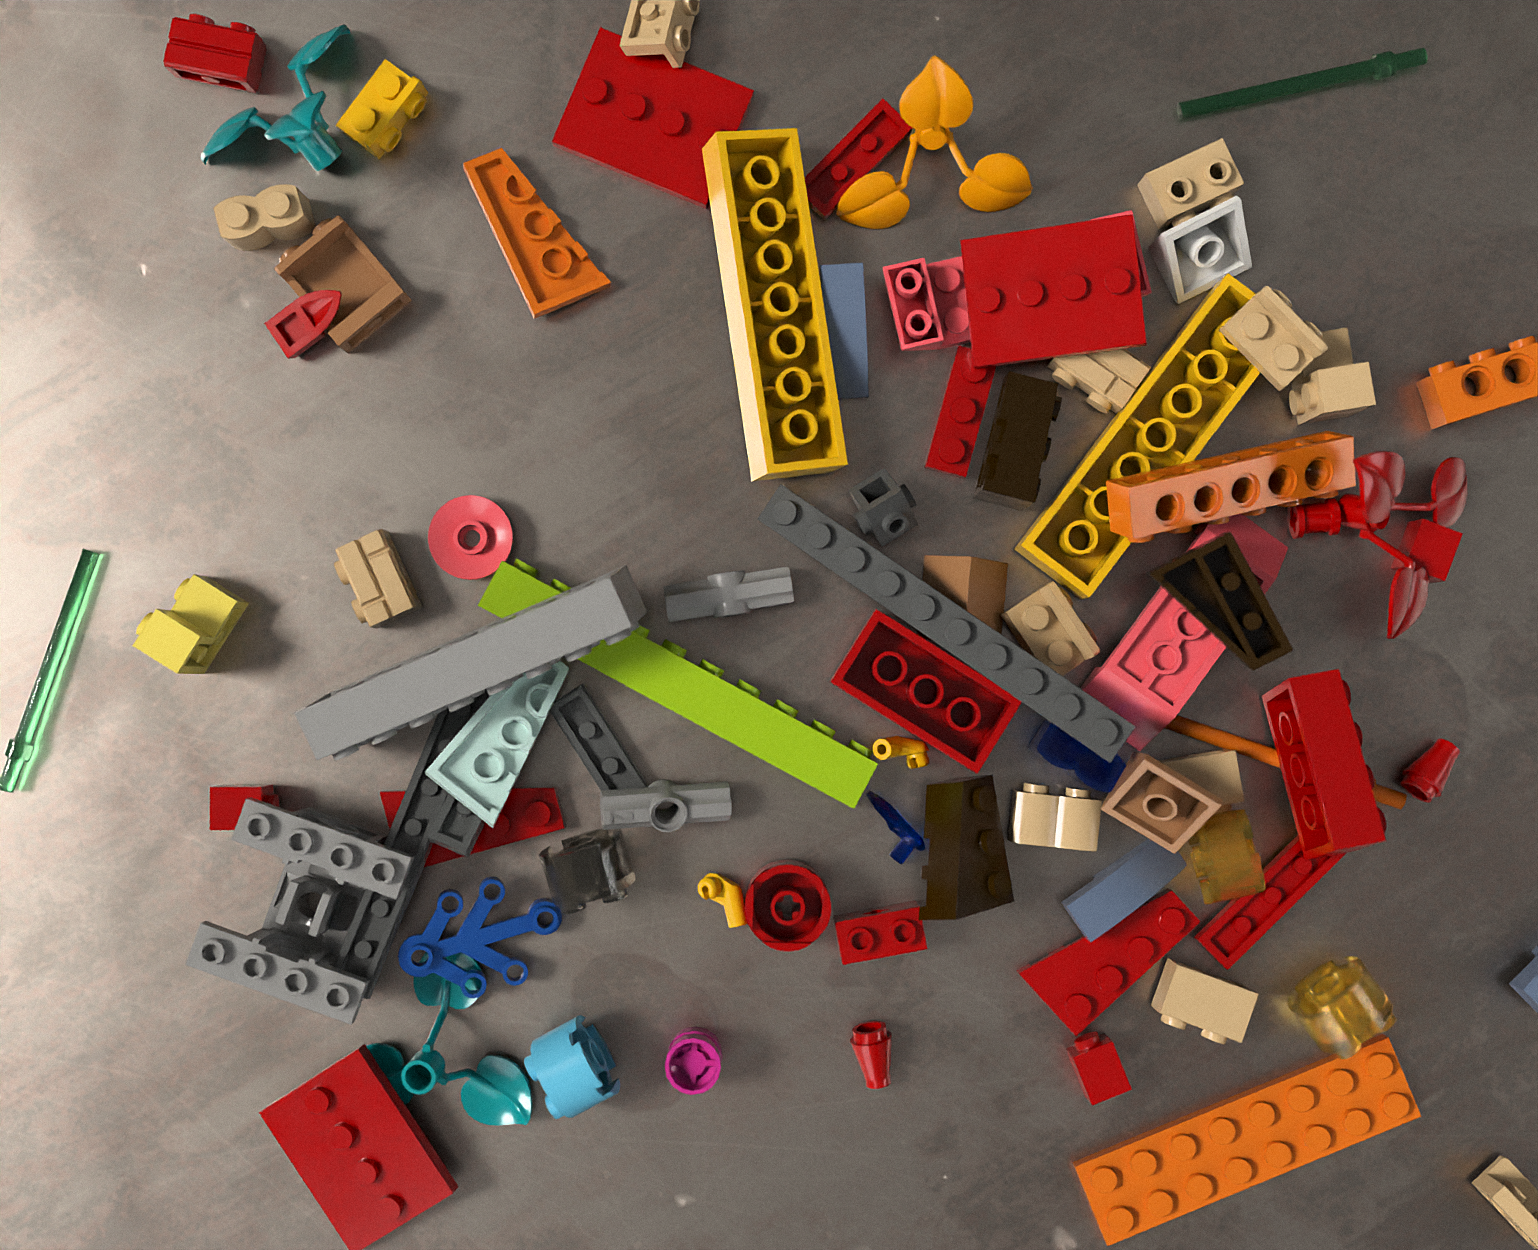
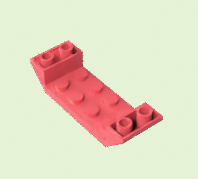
M1129 210L1090 220L1133 214V212ZM1134 220L1141 296L1144 297L1151 294L1152 291ZM962 256L926 264L925 258H919L882 268L901 351L939 350L971 342Z
M1241 514L1229 516L1230 521L1223 524L1209 525L1200 523L1194 531L1198 536L1187 551L1223 532H1231L1265 595L1277 578L1288 547ZM1160 586L1103 666L1095 667L1080 688L1136 726L1126 742L1136 750L1141 751L1177 716L1226 647Z

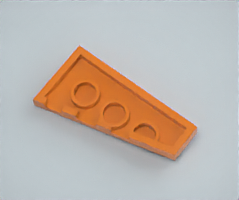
M502 148L463 163L464 172L534 319L610 287L611 282L602 271L600 272L588 258V253L578 241L575 242L562 226L558 216L551 208L549 209L536 194V189Z

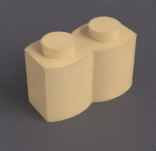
M289 184L268 187L255 197L247 195L233 196L221 201L213 208L220 236L235 249L241 251L261 249L271 244L276 238L280 240L299 239L310 234L316 227L309 199L296 186Z
M1024 783L1023 790H1012L1008 841L1026 845L1097 852L1102 800L1091 798L1092 790L1066 787L1065 795L1050 794L1049 785Z

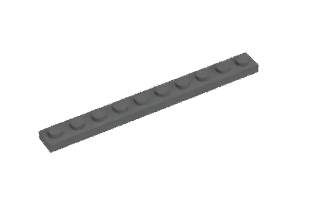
M780 484L758 517L759 521L1109 763L1112 762L1136 728L1131 722L784 485Z

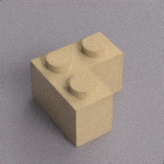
M1348 328L1322 331V341L1328 348L1312 360L1291 381L1292 390L1289 392V406L1292 414L1297 415L1298 425L1347 418L1376 405L1369 362L1353 364Z

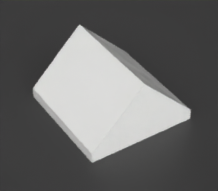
M1238 196L1161 233L1148 247L1161 276L1177 304L1212 288L1227 273L1234 277L1252 268L1242 201Z

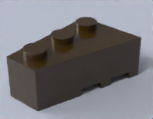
M1011 371L1003 378L973 499L1019 511L1035 503L1041 485V478H1039L1041 465L1048 457L1052 438L1048 437L1051 421H1056L1062 402V397L1056 396L1058 383Z
M1223 532L1146 572L1252 671L1294 651L1231 532Z
M993 774L953 778L928 784L926 786L924 839H929L928 865H923L921 879L927 880L926 906L919 907V920H958L1014 902Z

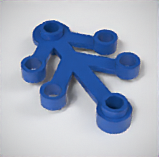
M491 876L485 878L480 883L479 896L457 934L439 940L450 917L457 916L463 909V897L460 892L455 889H446L438 896L437 909L423 933L411 935L402 942L398 952V961L403 971L414 977H425L435 973L459 985L462 993L468 998H478L484 994L487 987L485 975L476 969L467 971L444 957L463 953L502 973L506 983L517 986L525 982L528 977L526 962L520 957L510 958L487 946V944L530 931L540 935L551 934L561 924V910L552 899L540 898L529 906L527 914L481 927L493 905L501 902L505 896V886L502 880ZM489 884H496L500 887V893L495 897H488L484 894L485 887ZM448 896L455 897L459 902L458 906L453 910L445 909L442 906L444 898ZM540 913H551L553 915L551 923L548 925L539 924L537 917ZM416 950H424L428 954V959L423 963H417L411 956ZM512 965H520L523 968V972L520 976L513 978L507 974L508 968ZM476 977L482 982L481 986L477 990H469L465 985L469 978Z

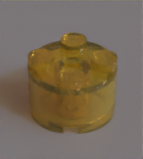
M1244 808L1213 814L1188 840L1189 846L1196 844V846L1191 847L1192 853H1190L1196 878L1205 877V879L1198 880L1205 905L1250 896L1266 890L1259 853L1255 850L1252 840L1254 835Z
M1355 956L1344 957L1348 962L1346 964L1336 966L1333 960L1313 969L1294 987L1298 994L1295 1001L1290 998L1288 999L1289 1009L1316 1046L1325 1053H1336L1340 1059L1352 1057L1360 1050L1362 1043L1376 1033H1383L1389 1030L1396 1022V1018L1392 1013L1393 1005L1391 1000L1362 960Z

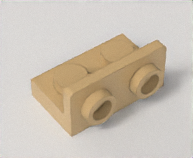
M631 0L619 46L626 56L664 54L673 68H681L685 53L690 48V33L694 17L699 12L700 0Z
M1265 286L1241 307L1219 331L1280 391L1312 360L1321 355L1328 346L1322 341L1323 335L1313 323L1307 320L1302 321L1291 309L1292 303L1285 294Z
M1055 582L1039 588L1001 614V617L1021 647L1062 676L1085 660L1101 652L1096 644L1095 633L1086 623L1081 622L1073 610V602L1069 594L1061 587H1058Z
M1501 1155L1472 1184L1529 1245L1538 1250V1190L1508 1158Z

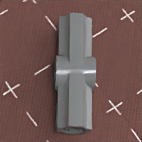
M789 566L745 573L743 570L707 576V580L688 581L663 586L669 622L713 616V618L736 616L750 613L751 609L794 603Z
M661 779L644 788L603 790L600 792L602 829L653 826L661 832H672L682 827L683 824L728 821L732 815L728 782L677 785L671 780ZM663 802H674L668 809H657Z

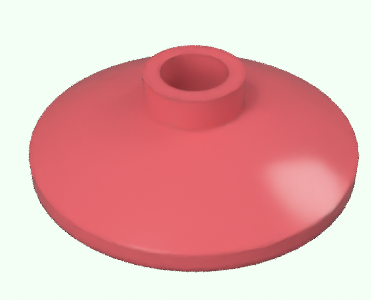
M465 495L448 501L436 512L429 526L428 544L433 559L445 572L460 579L476 580L495 573L501 561L506 562L513 545V530L508 516L496 503L481 496ZM477 531L480 534V542L478 545L471 547L467 544L466 537L468 533Z

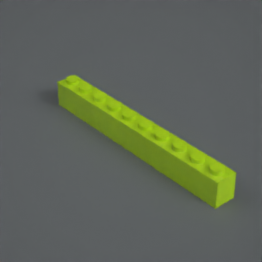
M517 558L513 565L501 561L478 606L500 618H504L569 590L571 587L556 579H553L550 585L535 578L539 570ZM639 625V628L631 631L630 636L616 643L607 645L605 639L600 640V644L591 648L592 651L577 659L853 809L857 805L878 765L877 762L870 759L873 751L852 739L848 746L833 739L836 731L815 719L811 726L796 719L799 711L778 699H776L773 706L758 698L762 692L758 688L739 679L736 686L721 678L724 670L704 659L701 660L699 666L684 658L687 650L667 639L664 640L662 645L647 638L650 630Z

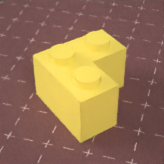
M193 574L191 579H185L177 588L174 595L176 603L171 610L155 609L154 613L150 612L142 619L136 630V634L139 636L133 644L135 648L177 674H205L249 602L209 577Z

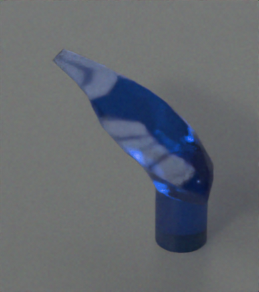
M868 791L866 793L868 799L876 811L884 818L889 830L901 838L890 852V857L903 865L914 849L918 851L925 850V843L922 837L912 825L885 799L872 791Z

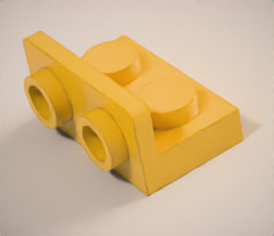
M384 59L335 126L343 134L380 159L385 151L390 152L396 147L402 136L401 130L408 120L416 118L422 112L427 102L426 96L428 91L420 79L415 76L411 78L391 62Z

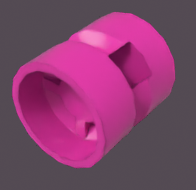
M695 1026L678 1032L670 1042L665 1061L666 1077L671 1085L681 1093L690 1095L704 1093L712 1088L718 1080L723 1054L721 1043L716 1035L706 1028Z

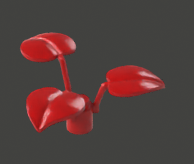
M1375 451L1353 459L1359 477L1360 495L1346 493L1339 500L1341 526L1359 529V538L1370 540L1404 565V567H1400L1396 571L1390 588L1387 639H1394L1401 635L1422 614L1428 597V576L1425 569L1415 568L1413 559L1375 535L1374 532L1378 529L1382 530L1387 526L1391 510H1433L1434 523L1447 528L1452 526L1462 515L1468 496L1466 464L1461 458L1449 457L1438 466L1431 485L1432 500L1427 503L1395 502L1394 498L1400 494L1405 482V464L1403 458L1398 453Z

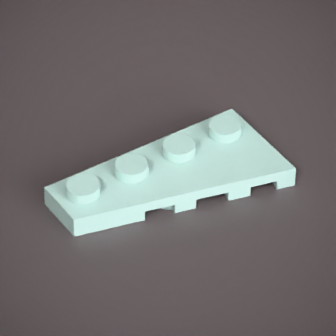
M561 661L551 665L552 668L530 679L527 678L524 672V676L513 681L512 686L490 695L425 771L430 779L492 828L569 673V667Z

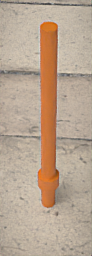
M1179 715L1165 727L1168 730L1223 749L1235 750L1238 754L1280 768L1275 748ZM1374 779L1373 794L1375 801L1401 810L1406 803L1407 795L1376 784V779Z

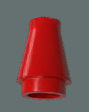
M1437 739L1430 749L1403 771L1404 779L1401 781V786L1407 793L1422 802L1430 803L1434 797H1440L1455 760L1460 755V750L1448 740Z
M882 1021L860 1023L852 1029L853 1036L850 1039V1043L864 1074L866 1086L870 1089L887 1087L891 1084L892 1033L887 1030L886 1024Z

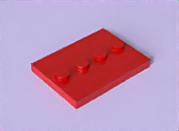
M600 27L552 139L553 146L707 210L710 199L702 148L715 132L740 131L754 98V90L684 61L681 68H673L664 54L626 56L619 46L622 36Z
M1133 214L960 240L973 367L975 369L1147 346Z
M365 1044L259 1112L349 1250L364 1249L450 1196L459 1187Z

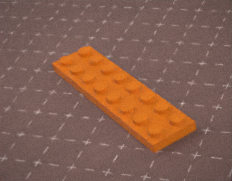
M1381 1034L1072 1163L1106 1245L1110 1246L1422 1116L1390 1039L1386 1035Z

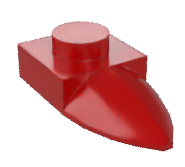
M318 290L307 293L294 300L264 323L288 359H295L327 335L325 330L331 324L338 311L342 293L336 290Z

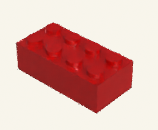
M877 609L872 612L829 683L976 774L980 771L1022 703L985 676Z
M1334 669L1291 677L1262 695L1305 861L1353 852L1386 841L1384 834L1387 828L1385 815L1376 805L1373 794L1375 785L1374 775L1370 766L1365 764L1361 750L1363 744L1362 732L1359 725L1353 721L1349 707L1351 703L1350 688L1347 682L1342 680L1340 670Z

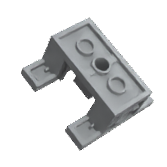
M252 797L246 798L231 840L283 858L281 863L285 864L264 924L261 929L249 935H244L208 921L200 923L185 965L339 1021L352 1024L356 1020L370 980L334 967V964L365 889L394 899L400 898L415 856L385 846L384 843L388 835L323 811L308 807L291 812ZM311 892H316L321 896L316 912L308 905V897Z

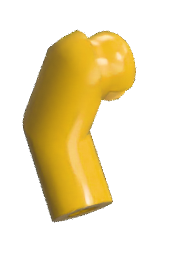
M895 735L878 739L873 744V753L880 760L906 755L907 766L910 769L928 766L930 762L927 755L929 748L920 740Z
M709 873L699 881L697 886L699 895L705 900L710 898L724 906L729 928L747 924L744 897L741 886L720 873Z

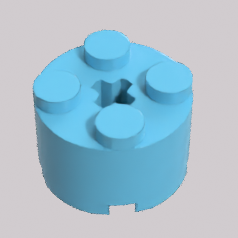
M578 1015L534 1039L531 1043V1055L524 1058V1064L530 1077L534 1081H540L546 1093L545 1102L547 1108L555 1119L563 1116L573 1118L618 1094L620 1091L619 1078L612 1081L609 1070L616 1067L612 1054L593 1024L587 1028L582 1025V1022L586 1019L582 1015Z

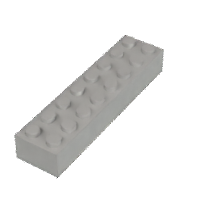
M624 565L325 694L294 714L316 760L332 754L336 761L359 750L358 747L370 741L374 745L397 734L396 731L408 725L411 728L420 726L434 719L436 714L447 708L450 712L458 710L474 701L473 698L485 693V689L488 695L498 693L512 686V682L523 677L524 672L527 678L530 679L552 668L551 665L562 660V656H565L567 662L578 659L592 651L591 648L599 645L602 639H605L607 645L616 643L630 636L631 631L640 627L637 621L647 613V610L627 565Z

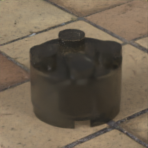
M603 829L581 833L562 840L564 849L553 853L551 846L539 853L555 906L560 907L563 915L579 912L587 907L586 903L601 898L603 903H612L624 899L628 896L626 888L631 886L636 880L622 829H615L611 836H609L608 830Z

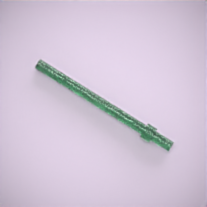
M1425 48L1396 54L1392 51L1373 54L1370 60L1179 102L1177 104V112L1181 120L1372 76L1375 80L1394 76L1396 71L1425 65L1428 59Z
M82 549L15 737L9 738L3 754L7 756L0 776V790L14 792L24 762H29L35 748L32 740L100 555L99 553Z

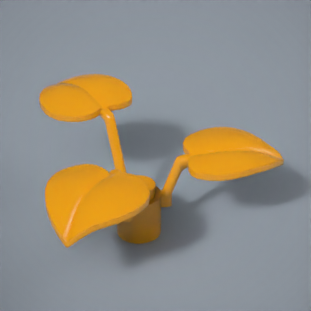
M933 55L923 71L907 86L900 98L899 110L901 117L909 126L915 128V133L909 136L910 147L900 180L896 183L894 177L885 171L867 174L855 181L846 190L838 202L836 212L841 220L869 229H884L900 222L906 216L910 207L909 197L902 190L908 184L918 145H922L928 150H936L945 143L948 144L962 173L968 177L959 187L960 198L966 205L975 210L996 212L1011 208L1030 195L1033 185L1025 164L1017 157L1007 153L985 156L977 162L974 170L967 165L954 140L953 132L949 131V128L961 126L970 117L973 111L972 94L959 73L941 58Z

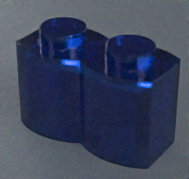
M1048 720L1043 721L1029 745L1032 752L1043 762L1066 769L1070 776L1080 784L1102 792L1112 791L1126 767V764L1118 754L1109 763Z

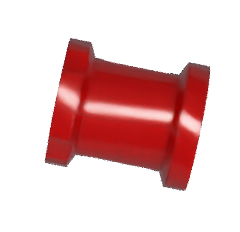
M1327 498L1324 503L1301 504L1288 507L1287 520L1291 537L1293 539L1303 538L1304 534L1327 532L1329 536L1338 535L1341 526V511L1336 499Z

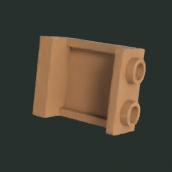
M337 215L333 219L327 218L321 221L313 229V236L301 246L294 245L287 249L281 255L280 263L275 266L274 270L290 285L299 297L318 290H336L342 293L340 306L327 331L335 343L349 354L412 300L340 215Z

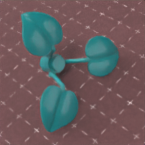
M346 24L337 26L308 41L287 65L290 71L295 70L306 97L304 100L298 103L289 114L279 118L273 125L256 115L258 113L256 107L237 113L215 131L201 154V161L206 165L211 154L234 142L247 128L255 126L266 130L264 136L267 140L278 138L288 145L295 154L301 152L315 171H320L335 161L342 153V149L326 131L330 126L323 119L320 108L326 99V94L323 91L315 94L312 93L306 78V71L310 63L317 60L339 35L350 34V29Z
M427 952L422 956L419 963H423L428 959ZM463 953L444 957L467 971L476 969L482 972L478 962ZM435 973L425 977H414V991L418 1000L426 1006L441 1005L440 1012L422 1050L418 1051L404 1065L403 1057L395 1047L383 1043L366 1045L403 1103L406 1105L414 1094L421 1095L429 1092L437 1082L441 1085H446L448 1081L468 1077L470 1079L465 1082L461 1089V1101L464 1110L470 1117L486 1125H527L532 1115L531 1088L524 1072L514 1061L501 1055L490 1054L481 1059L476 1072L466 1068L446 1073L444 1058L439 1052L433 1050V1045L447 1016L449 1006L459 1010L470 1007L478 998L466 997L459 985ZM476 977L469 978L465 983L469 990H477L482 984L481 980Z

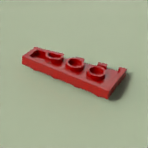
M556 787L512 788L494 827L492 828L485 823L470 855L566 828ZM406 791L380 792L389 830ZM433 843L424 867L464 856Z
M1168 888L1151 897L1094 941L1090 942L1083 936L1066 946L1063 945L1055 949L1041 960L1020 968L1017 972L1070 1031L1077 1036L1197 926L1200 920Z

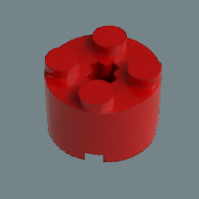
M791 859L777 860L759 869L751 879L745 897V917L755 936L768 947L786 952L804 949L813 943L828 926L831 916L829 892L818 871L808 864ZM784 895H792L793 902L800 903L799 906L792 907L791 914H784L782 906L775 905L776 902L783 901Z

